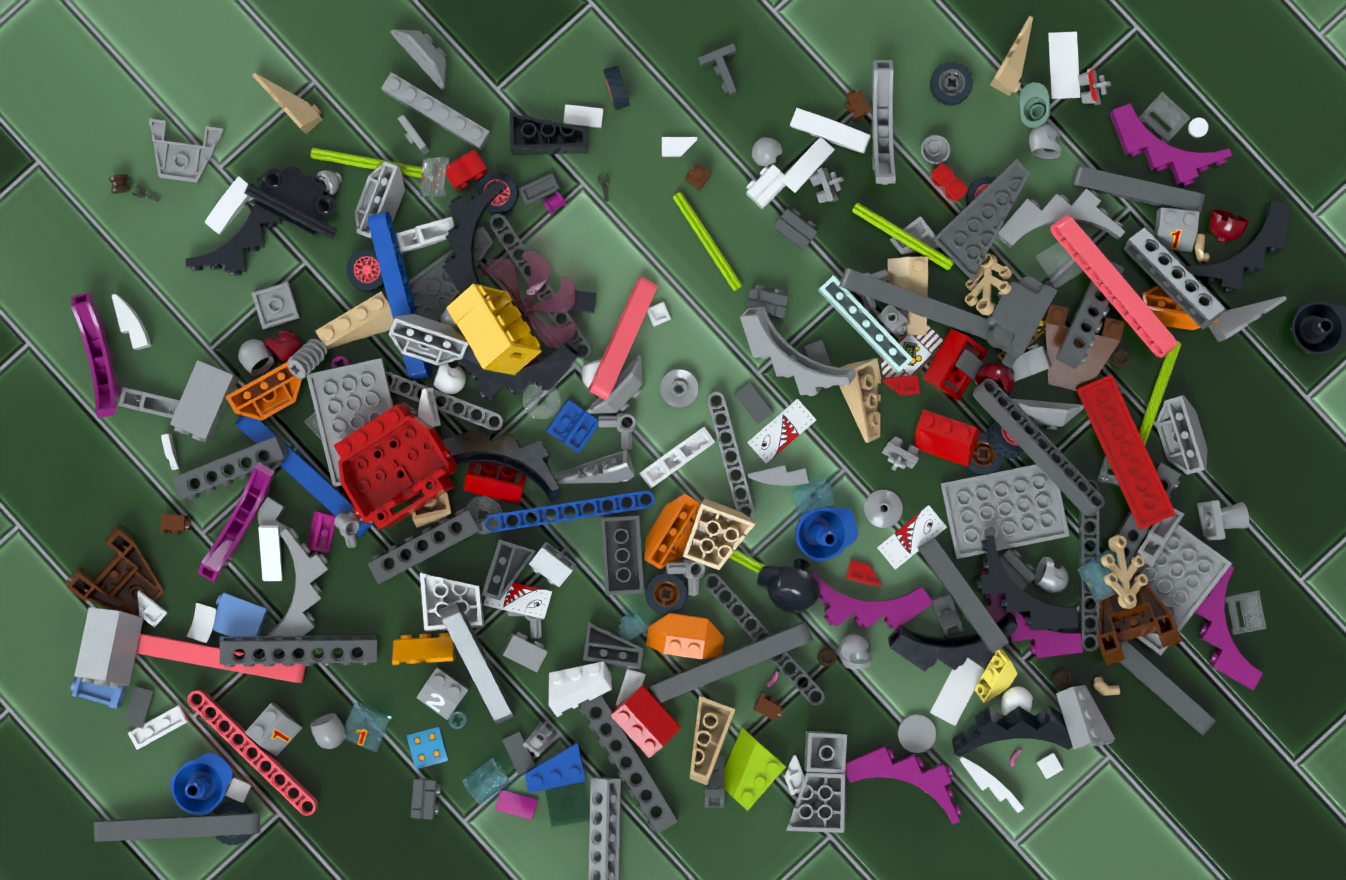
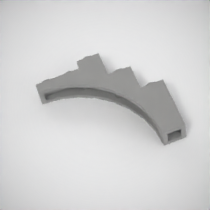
M873 60L871 92L872 166L875 172L876 184L888 185L896 181L893 150L894 69L892 60Z
M1085 189L1072 205L1069 204L1070 201L1062 194L1060 196L1056 194L1042 210L1039 209L1040 205L1036 201L1026 199L999 230L996 237L1010 248L1028 232L1046 224L1056 223L1065 215L1071 216L1075 222L1099 228L1115 239H1119L1125 231L1118 221H1112L1108 217L1109 214L1104 209L1096 207L1101 202L1098 199L1099 195L1091 189Z
M765 307L747 308L740 316L753 358L761 357L766 359L770 357L776 376H784L786 378L794 376L800 395H817L822 387L829 388L834 385L847 386L855 378V368L827 366L799 353L777 332L769 319Z
M285 526L280 530V534L288 545L294 561L296 585L287 613L267 636H304L315 625L313 622L315 618L309 611L305 612V610L321 599L320 593L322 590L316 582L312 583V581L328 570L327 564L329 562L323 554L319 555L317 551L309 555L310 549L305 543L301 545L297 539L299 536L296 531ZM278 648V649H275V650H274V652L276 653V655H278V654H280L282 651H284V650L281 649V648Z

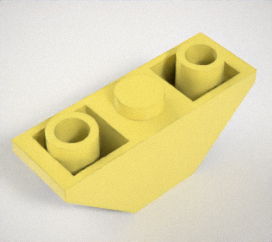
M1002 648L995 652L974 688L983 703H987L1008 689L1017 675L1011 660Z

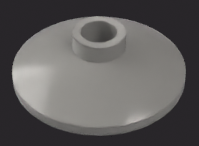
M683 369L672 370L663 377L660 384V393L664 401L670 406L677 408L686 407L697 397L698 383L690 372ZM681 385L683 391L677 392L675 390L676 386Z
M877 490L870 494L865 501V516L876 527H890L896 524L902 515L901 500L892 491ZM882 505L887 506L886 512L880 510Z

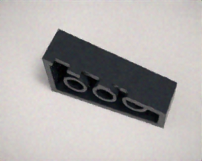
M510 112L511 154L588 153L587 128L565 123H555L546 119H536L526 115L521 116Z

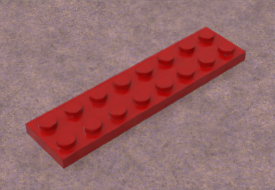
M1111 374L1076 389L1139 530L1175 516L1176 513L1113 375Z

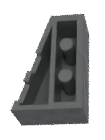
M499 539L481 595L501 600L536 551Z
M588 622L583 663L593 664L604 661L606 666L641 670L643 648Z

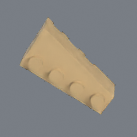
M699 696L690 779L708 786L734 718L735 709Z

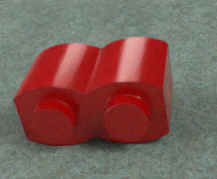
M474 149L444 167L443 171L454 189L462 191L470 186V181L474 179L478 181L485 177V172L488 169Z
M940 164L929 176L931 182L937 188L942 189L945 197L953 203H957L968 192L966 185L960 179L955 178L952 170L944 164Z

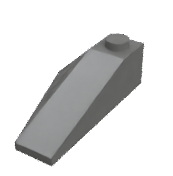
M1283 296L1224 311L1218 318V321L1210 324L1208 327L1218 342L1223 341L1248 326L1247 324L1260 318L1263 313H1267L1287 300V298Z
M626 449L557 472L554 479L559 484L627 482L635 476V469Z

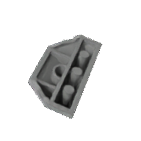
M393 29L390 32L392 36L434 83L444 91L446 89L447 61L445 57L447 55L440 47L436 49L432 45L434 41L427 33L423 35L421 31Z
M384 161L381 166L368 176L355 210L356 231L358 234L372 239L368 225L369 215L388 211L392 220H394L405 191L399 166Z
M416 314L395 316L388 334L401 354L435 365H442L462 359L468 346L466 338L452 326Z
M640 355L619 375L609 397L606 400L599 397L587 410L589 414L624 412L630 405L628 401L632 397L637 398L643 391L641 389L643 386L642 357Z
M1184 395L1165 400L1156 421V426L1167 460L1186 474L1205 470L1207 464V445L1195 409Z
M1012 399L1037 427L1038 425H1043L1048 430H1057V427L1064 426L1084 409V405Z

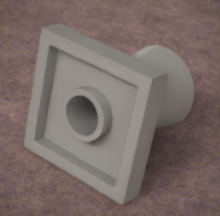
M1219 500L1197 503L1203 541L1226 539L1224 529H1246L1249 526V513L1243 502L1220 508Z

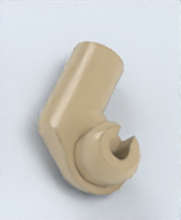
M1203 234L1196 235L1194 248L1196 260L1200 263H1207L1210 254L1204 252L1205 235Z
M1102 677L1094 678L1093 687L1102 696L1120 695L1119 685L1108 686Z

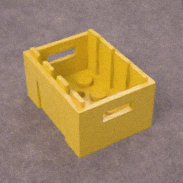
M472 284L446 308L454 322L457 323L483 369L515 375L542 352L539 348L541 345L536 337L531 335V329L526 321L523 322L521 319L522 315L517 306H513L512 298L507 291Z

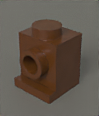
M852 90L845 94L847 101L845 106L849 113H853L851 118L853 122L871 112V108L861 90L857 92Z
M700 164L698 166L695 165L687 173V177L684 180L700 191L710 179L711 173Z
M161 514L160 533H168V530H170V534H181L182 531H190L191 520L188 519V515Z
M761 692L753 710L773 721L776 717L780 718L784 708L778 705L779 701L771 696L767 699L765 698L766 694Z

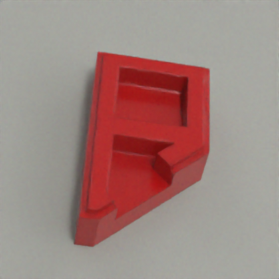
M918 375L882 378V381L900 396L920 394Z
M850 560L846 579L881 587L880 581L869 564Z

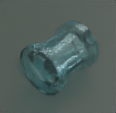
M455 711L449 717L450 726L454 729L463 728L468 720L467 715L462 711ZM456 715H458L459 718H463V720L460 722V725L458 724V722L453 721L456 718Z

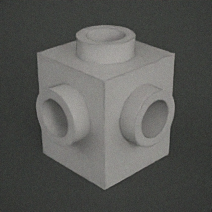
M888 305L877 316V319L883 325L882 327L895 337L903 334L910 324L906 319L908 315L899 308L897 310L891 305Z

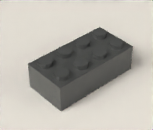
M640 516L601 518L605 595L644 593Z

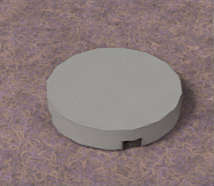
M918 714L910 715L903 719L897 733L901 745L914 753L927 751L932 747L936 739V729L932 721Z

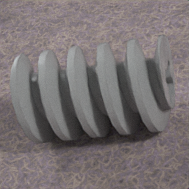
M317 339L307 341L302 348L288 359L290 372L299 379L305 378L315 366L324 360V355L327 354L326 347Z

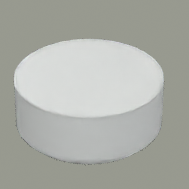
M1195 118L1188 125L1189 134L1195 138L1204 136L1208 131V124L1202 118Z

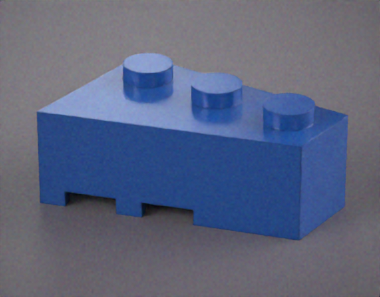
M579 742L574 743L527 771L525 778L528 792L533 793L586 781Z

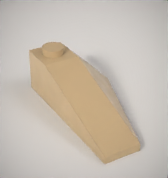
M1031 16L1025 22L990 83V86L1008 96L1012 92L1016 93L1022 84L1019 80L1022 76L1033 21Z
M256 73L252 75L305 134L323 120L319 116L322 112L315 104L310 106L308 102Z
M431 483V484L428 485L427 487H428L429 489H432V488H433V483ZM422 491L420 494L422 497H424L425 494ZM447 492L412 514L417 528L436 524L451 513Z

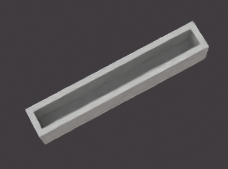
M392 72L381 88L390 97L482 151L491 136L490 131Z

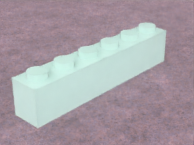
M833 275L818 291L898 374L913 358L847 289L839 286L840 282Z

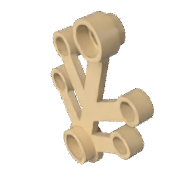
M990 253L986 254L973 281L969 279L966 282V287L972 292L965 297V302L969 306H974L977 303L976 308L982 315H990L994 311V305L991 302V285L997 287L1004 295L1011 291V285L1007 281H1001L992 276V270L998 272L1004 280L1011 277L1012 271L1007 266L1003 267L998 264L997 257ZM983 274H984V277H983L982 280L978 283L977 281H978V280L983 276ZM983 290V298L978 302L977 296Z
M1116 535L1109 539L1108 544L1110 549L1117 554L1119 568L1115 565L1113 555H1104L1101 558V562L1112 572L1105 575L1104 580L1119 595L1118 602L1120 606L1131 609L1137 603L1135 595L1141 586L1148 583V579L1144 574L1137 575L1131 588L1129 581L1137 568L1143 566L1145 561L1141 555H1137L1131 559V564L1127 569L1124 554L1127 542L1123 536ZM1118 579L1121 581L1122 587L1117 583Z

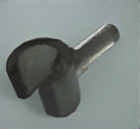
M607 174V180L603 182L599 175L598 182L602 186L604 202L609 201L608 185L610 178Z
M135 185V187L140 188V193L135 194L132 192L134 196L138 198L146 197L159 202V197L146 192L140 185Z

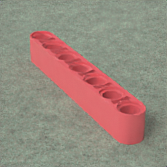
M642 276L637 279L588 389L589 392L604 400L612 392L658 287L657 284Z

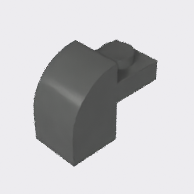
M951 594L939 596L936 600L932 601V608L945 638L963 631L962 623L955 610Z

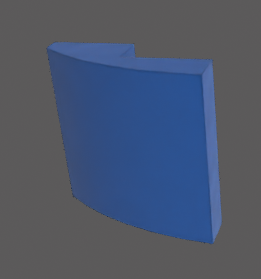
M567 399L546 431L577 453H580L597 429L598 420Z

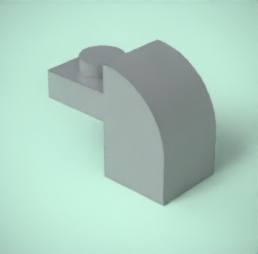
M267 497L258 512L259 525H279L280 531L286 526L279 521L286 507L273 498Z

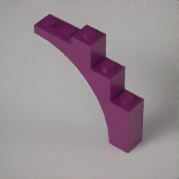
M1131 103L1116 108L1109 113L1125 156L1129 154L1132 157L1143 153V149L1150 169L1161 171L1169 168V164L1177 185L1183 183L1184 186L1194 183V179L1199 176L1197 170L1200 173L1210 169L1209 165L1211 164L1222 165L1227 163V159L1232 156L1230 149L1210 153L1183 151L1164 143L1145 128L1137 117Z
M91 292L72 296L71 308L80 329L90 365L95 394L96 415L98 418L109 417L117 413V398L120 397V384L113 370V356L105 339V325Z
M259 462L254 466L251 477L235 510L200 564L198 574L214 583L237 553L241 540L252 527L256 514L269 496L271 490L269 487L275 471L271 470L268 466Z
M1231 566L1195 612V614L1208 621L1207 624L1204 623L1200 628L1199 633L1201 634L1199 638L1219 649L1212 654L1210 667L1248 689L1254 690L1263 673L1252 666L1240 654L1232 641L1226 624L1224 612L1225 593L1229 578L1234 569Z
M814 571L810 573L818 582L821 594L819 599L824 605L828 604L830 606L824 610L826 613L824 618L830 626L834 624L837 627L855 614L854 620L860 627L864 626L867 629L885 615L884 621L888 627L896 629L899 625L903 626L933 603L921 586L904 596L892 600L879 602L861 601L836 592L825 584Z
M1003 593L985 594V600L989 601V605L983 606L995 623L1009 613L1004 612V608H1001L1000 598L1003 597ZM1010 612L1015 616L1018 626L1015 632L1007 638L1011 642L1032 639L1033 643H1030L1031 654H1034L1035 658L1083 653L1081 633L1029 630V626L1025 625V618L1019 612Z
M886 745L846 761L845 773L850 783L875 777L895 778L909 782L933 797L945 810L952 824L960 822L961 810L958 804L954 805L951 799L954 795L950 786L946 787L947 784L951 783L953 773L950 766H945L944 762L922 771V768H924L923 762L920 757H916L915 753L893 762V759H895L891 748L887 749Z

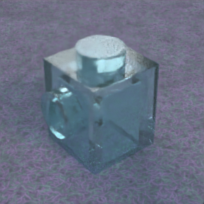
M637 612L633 616L628 614L620 619L621 624L618 625L620 629L617 632L621 638L631 641L648 628Z

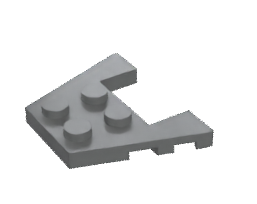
M149 118L159 178L198 184L224 134V129L206 126L203 146L165 141L168 122Z

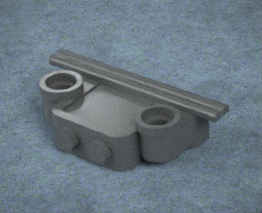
M1024 277L1017 282L1010 283L1011 291L1008 294L1004 295L998 290L996 294L998 299L996 302H992L994 311L988 315L987 321L993 328L987 333V341L992 347L1000 348L1007 352L1001 364L1010 369L1013 367L1016 359L1023 355L1057 292L1055 289L1056 285L1047 280L1042 284L1033 277Z

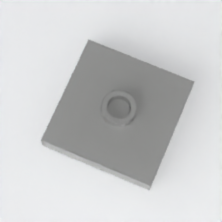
M405 115L397 118L407 132L405 136L411 144L414 142L423 155L429 152L427 145Z
M288 281L251 293L263 330L300 319Z

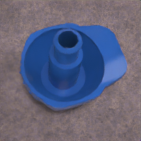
M820 507L808 511L799 517L795 528V542L798 548L815 562H821L838 556L843 552L844 548L854 543L858 537L854 515L848 508Z
M213 752L206 753L196 760L188 761L175 773L170 781L172 796L176 804L182 810L191 814H209L226 795V789L233 777V770L220 755Z

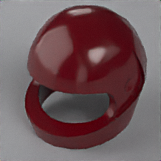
M289 330L277 332L279 337L276 340L266 338L263 342L281 364L288 362V359L301 348L300 338Z

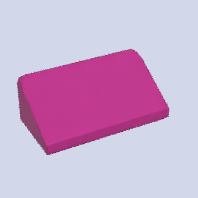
M314 512L307 547L310 550L329 553L335 528V515Z
M500 790L495 810L533 819L538 799Z

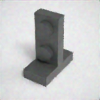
M734 43L698 57V63L701 68L712 63L716 64L713 65L714 71L717 76H721L723 81L720 83L724 94L728 93L729 97L736 95L737 91L724 59L736 54Z
M724 756L718 757L708 786L705 785V808L724 807Z

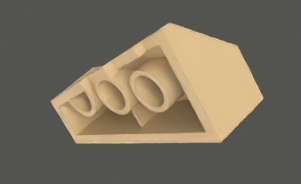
M380 292L317 329L315 332L327 349L390 330L393 323L389 301L384 293Z

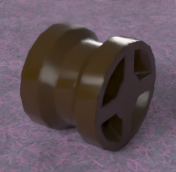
M122 174L109 177V181L112 183L111 192L119 194L131 191L127 182L129 176Z

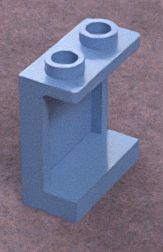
M225 592L223 595H219L216 601L218 608L212 630L227 636H259L270 608L256 605Z
M79 677L73 681L71 686L72 696L106 704L114 709L121 707L127 686L121 685V689L109 686L102 687L81 682L82 678Z

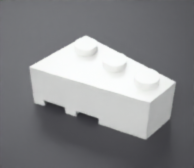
M604 661L549 673V707L557 717L563 715L562 712L571 707L575 709L579 706V703L587 699L592 700L612 690L611 672Z

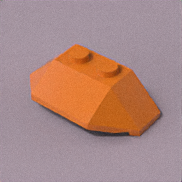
M1159 285L1142 293V300L1164 326L1187 330L1201 328Z
M288 362L225 397L234 413L262 421L296 401L302 379L295 377L290 372Z
M684 494L665 505L646 536L644 560L662 569L667 563H673L682 557L700 508L699 502Z
M668 613L648 626L646 645L663 654L696 659H708L722 655L724 636L708 618Z

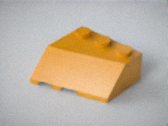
M439 633V637H431V634H420V638H412V635H400V639L393 641L392 665H399L401 662L415 664L424 661L444 662L456 659V646L449 633Z

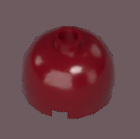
M1214 209L1211 212L1208 224L1210 231L1217 236L1216 240L1227 243L1228 240L1239 239L1244 234L1249 220L1240 215L1236 217L1228 211Z
M1001 362L988 363L982 366L974 379L977 386L985 379H992L1008 396L1014 386L1012 372Z

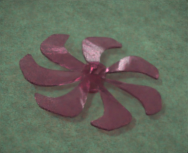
M535 251L522 254V257L527 261L531 269L530 283L524 300H520L517 276L513 263L507 258L486 262L481 271V276L494 275L507 286L516 301L513 306H517L519 310L522 304L526 309L525 314H521V319L523 322L526 321V318L530 320L535 331L547 346L552 349H558L562 344L568 343L574 338L576 332L575 322L563 328H556L548 325L533 314V310L566 312L573 308L575 304V285L568 277L562 276L560 290L554 296L531 304L529 302L530 299L541 289L551 275V265L544 257ZM537 355L527 365L540 362L545 357Z

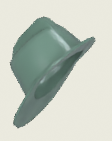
M1035 82L1027 84L1020 94L1021 120L1030 128L1042 126L1051 114L1048 91L1044 85Z

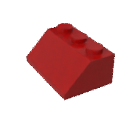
M951 329L923 379L959 401L971 378L955 366L964 349L970 351L981 361L987 351L967 335Z
M923 410L916 429L915 447L919 448V451L968 467L981 430L977 427Z
M470 462L466 473L464 491L520 504L527 476L507 466L495 463Z
M641 685L617 705L610 715L649 758L659 751L681 729V726L644 685Z

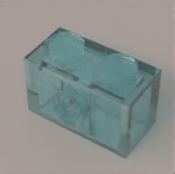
M821 480L814 482L815 486L807 488L806 484L795 487L796 491H792L797 514L820 507L836 505L831 483Z
M493 758L462 780L468 793L480 805L511 782L504 769Z

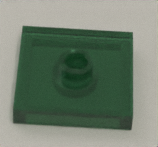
M583 782L545 790L551 827L590 820Z

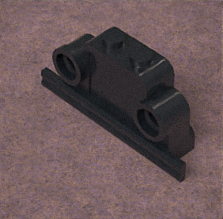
M296 167L286 168L282 171L277 168H271L261 175L257 186L248 183L244 194L250 196L248 202L315 237L323 234L331 239L334 238L337 228L327 224L330 215L335 211L336 204L332 197L323 195L324 187L315 177L302 174V171Z

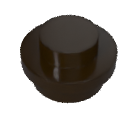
M1117 349L1111 354V362L1117 368L1126 367L1130 362V355L1124 349Z
M823 648L819 651L817 659L822 666L830 667L836 662L837 655L833 649Z
M1058 670L1053 675V684L1060 689L1068 688L1072 683V676L1066 670Z

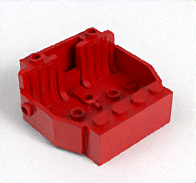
M406 404L395 405L333 445L341 458L338 460L341 485L354 505L353 510L355 514L361 517L365 524L375 523L378 529L394 526L455 487L449 477L456 472V463L451 452L446 448L435 428L418 416L412 415ZM393 441L397 442V446L395 448L392 446ZM377 451L381 452L380 458L376 456ZM401 470L404 472L402 478L399 476V471ZM433 483V488L429 489L427 486ZM422 491L425 494L424 497H422L420 494ZM407 501H413V504L394 514L392 508Z

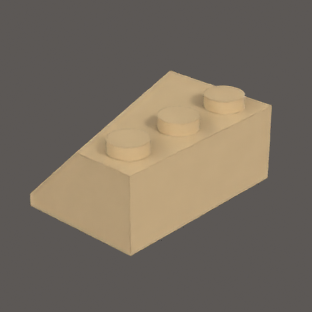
M704 498L683 557L719 570L755 526L756 522L738 510Z

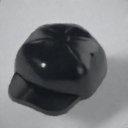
M1325 301L1300 306L1292 318L1290 333L1294 343L1303 352L1310 355L1331 353L1336 351L1339 346L1345 345L1346 306L1332 305L1330 302Z
M796 559L793 568L770 565L762 567L758 574L757 585L767 590L771 601L777 608L792 613H801L810 608L819 598L820 588L818 582L810 573L806 572L809 567V563L806 560Z

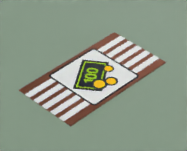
M928 325L927 335H907L905 333L897 343L913 360L897 374L881 357L882 374L886 378L916 375L936 355L944 340Z

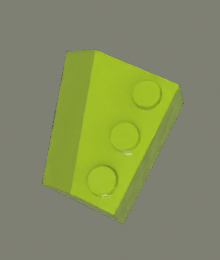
M741 727L724 768V789L748 811L786 766Z

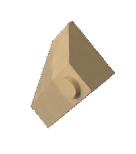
M928 257L888 259V274L890 278L888 281L890 284L928 297ZM903 310L908 315L906 319L910 323L906 334L927 335V318Z
M877 358L840 367L855 368V378L849 385L840 386V389L866 443L880 437L878 401H881V395H878V383H881V374Z

